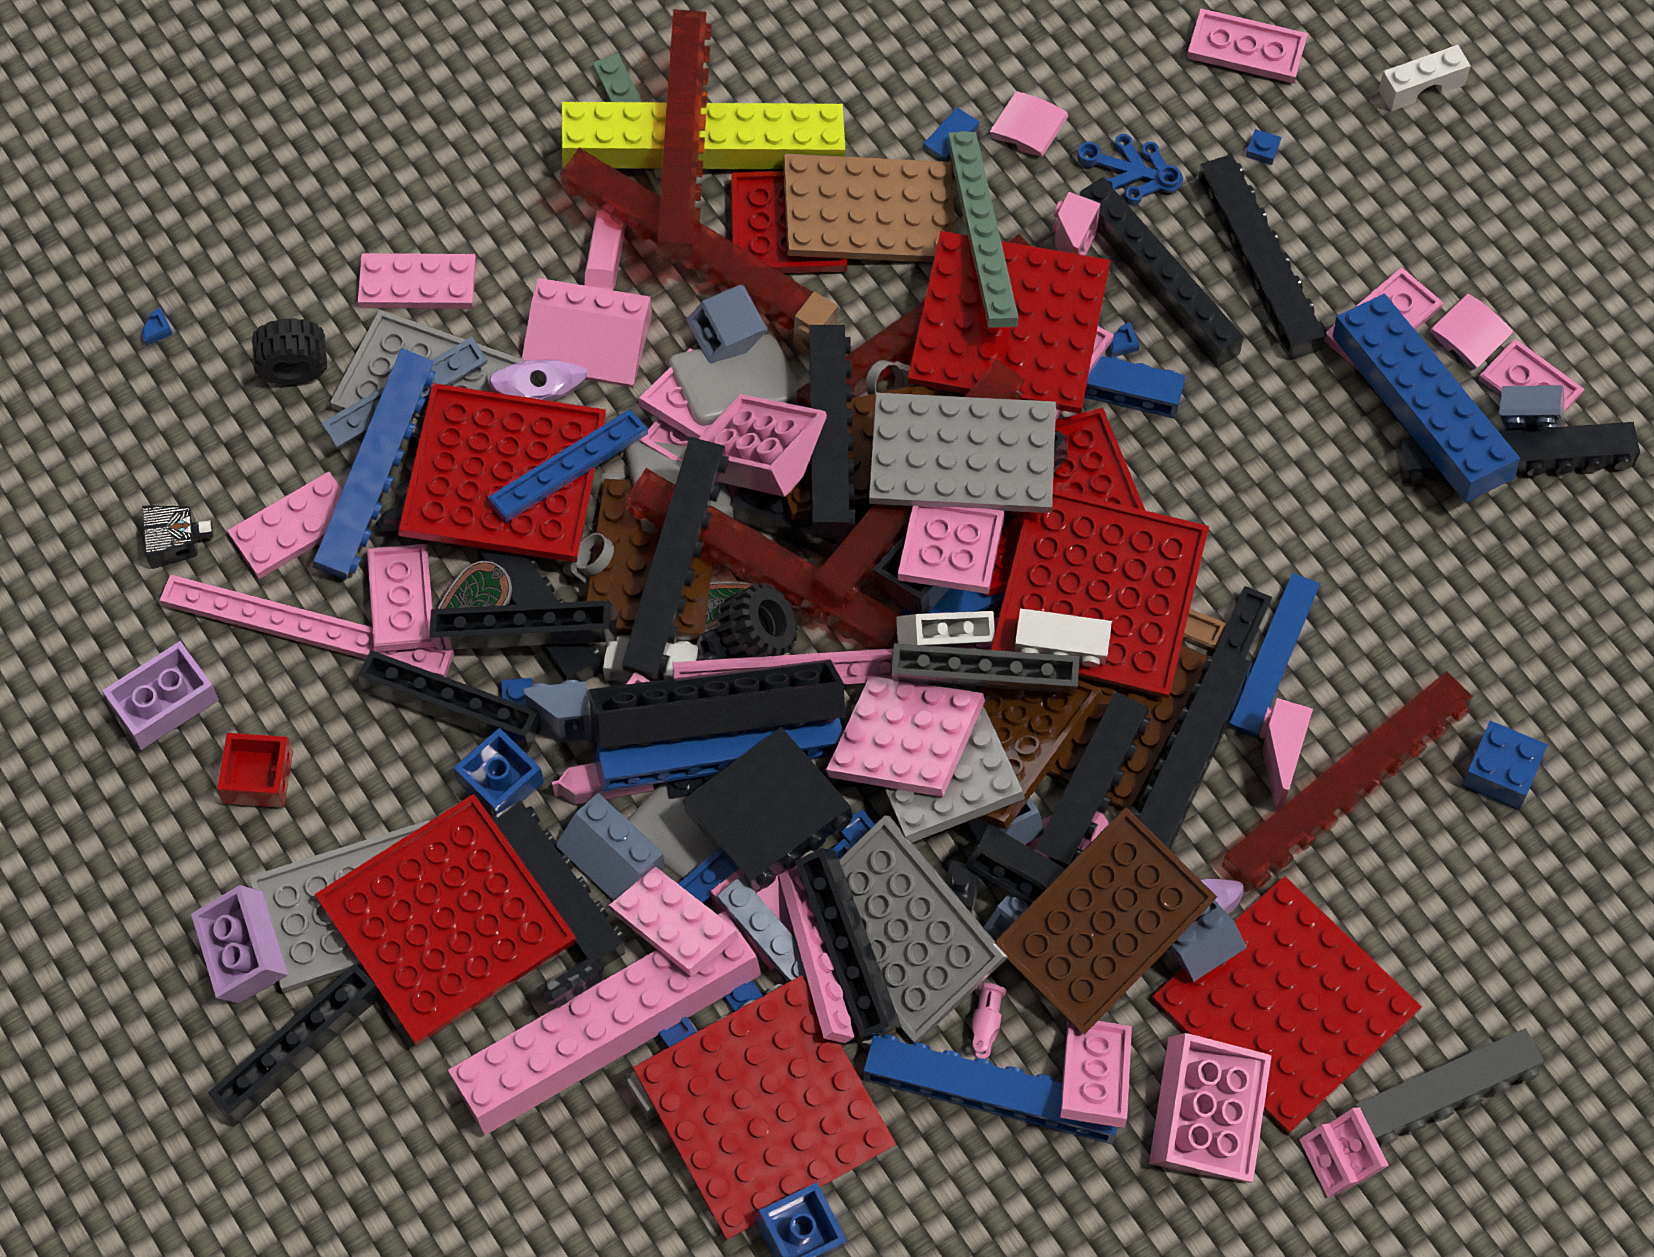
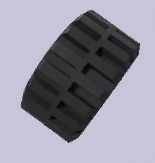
M297 318L278 319L267 322L266 325H261L253 333L254 372L258 374L260 379L277 385L304 384L322 376L324 371L327 370L325 333L322 327H318V324Z
M765 583L752 585L727 597L724 600L725 603L721 604L719 608L721 613L718 614V621L720 622V626H718L719 632L723 635L724 645L727 644L729 647L728 651L732 655L735 654L736 658L781 656L788 653L795 646L794 641H797L798 636L796 633L798 623L795 622V612L792 611L789 600L784 598V594L780 590L776 591L774 586H767Z

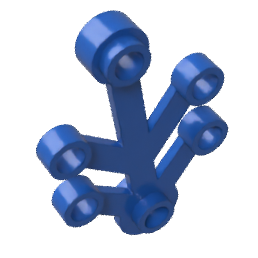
M1128 134L1118 135L1115 141V149L1120 153H1124L1128 161L1101 154L1100 147L1094 142H1084L1079 146L1077 158L1084 167L1089 168L1094 165H1100L1123 172V174L1113 178H1105L1114 190L1142 178L1151 180L1139 187L1130 186L1127 188L1125 201L1129 205H1138L1142 197L1158 190L1167 193L1176 192L1183 184L1182 173L1177 167L1165 163L1159 153V146L1155 142H1146L1142 147L1141 153L1145 160L1153 163L1155 169L1145 166L1132 145V138ZM1120 142H1126L1128 144L1121 145ZM1151 149L1154 153H1148L1146 150ZM1136 194L1138 197L1132 198L1129 195Z

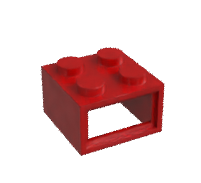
M226 733L217 786L223 804L285 807L293 757V749L288 737Z

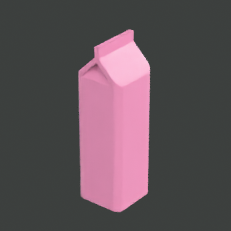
M597 208L584 286L607 290L615 288L627 224L623 209Z
M596 763L569 767L558 781L552 782L554 796H562L575 805L587 803L597 793L605 799L654 791L653 784L602 792Z

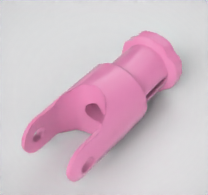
M983 983L978 986L977 991L980 993L978 1008L974 1010L971 1024L974 1033L973 1048L976 1057L981 1059L988 1058L991 1053L992 1043L995 1041L1000 1029L1002 1017L999 1013L1001 999L1006 995L1004 987L992 983Z

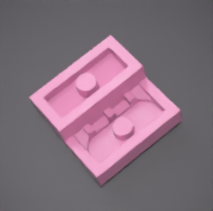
M1016 91L990 130V134L994 140L1016 144L1019 152L1043 157L1069 115L1065 110L1050 102Z
M1469 293L1429 330L1448 352L1454 349L1471 370L1479 367L1514 332L1496 313Z
M1360 1107L1352 1108L1331 1123L1322 1124L1299 1139L1328 1198L1359 1184L1389 1166Z

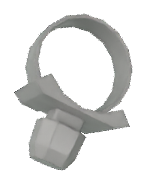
M886 360L878 361L868 372L866 378L867 394L876 393L878 376L883 369L890 365L895 373V381L888 391L913 386V384H908L910 366L898 361L895 363Z
M600 533L587 536L581 542L577 563L565 561L563 573L568 577L577 576L589 586L590 576L601 572L611 561L614 545ZM604 542L602 553L592 564L593 553L590 549L594 545Z

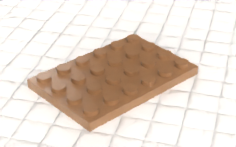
M784 154L783 175L787 256L934 262L940 231L956 233L951 162Z

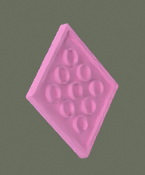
M869 676L826 769L828 776L836 779L944 797L984 705L983 693L921 683L899 682L889 678Z

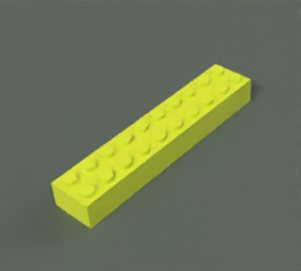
M562 102V168L783 169L784 154L845 156L843 104Z

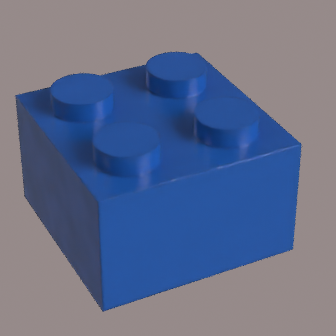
M1490 720L1462 786L1520 810L1548 744Z
M500 728L454 767L457 782L470 795L475 794L482 806L492 817L518 800L523 802L544 783L541 768Z
M817 1182L759 1210L754 1218L773 1257H826L840 1250L847 1242Z

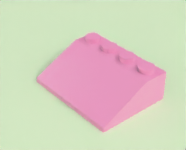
M538 278L531 302L522 359L526 361L558 360L576 364L587 370L588 373L585 380L634 388L652 317L651 298L649 296Z
M740 394L699 439L725 446V456H729V463L726 473H720L718 482L785 497L803 477L827 414L822 410Z
M1188 1033L1168 1037L1149 1164L1177 1171L1253 1183L1272 1055Z

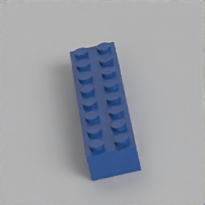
M1385 293L1336 316L1332 336L1465 503L1515 479L1520 457Z

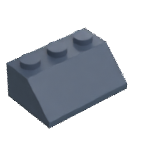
M599 793L575 813L556 845V848L562 854L565 853L571 862L612 901L616 900L654 867H657L659 870L665 867L663 853Z

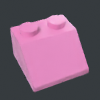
M1068 192L1064 202H1058L1054 212L1056 220L1052 232L1056 233L1054 245L1057 251L1087 255L1097 234L1100 203Z

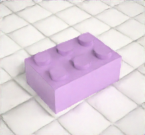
M181 641L102 690L109 706L141 750L219 700L213 685Z
M239 885L191 913L216 998L241 1003L288 976L262 891Z

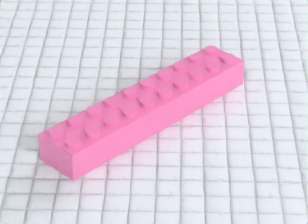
M724 911L718 914V916L737 930L739 938L693 977L688 975L659 950H656L574 997L563 1006L551 1010L450 1068L448 1072L455 1088L483 1134H489L656 1037L661 1030H668L680 1023L682 1018L692 1016L733 992L740 985L747 984L759 977L761 971L757 956L728 914Z

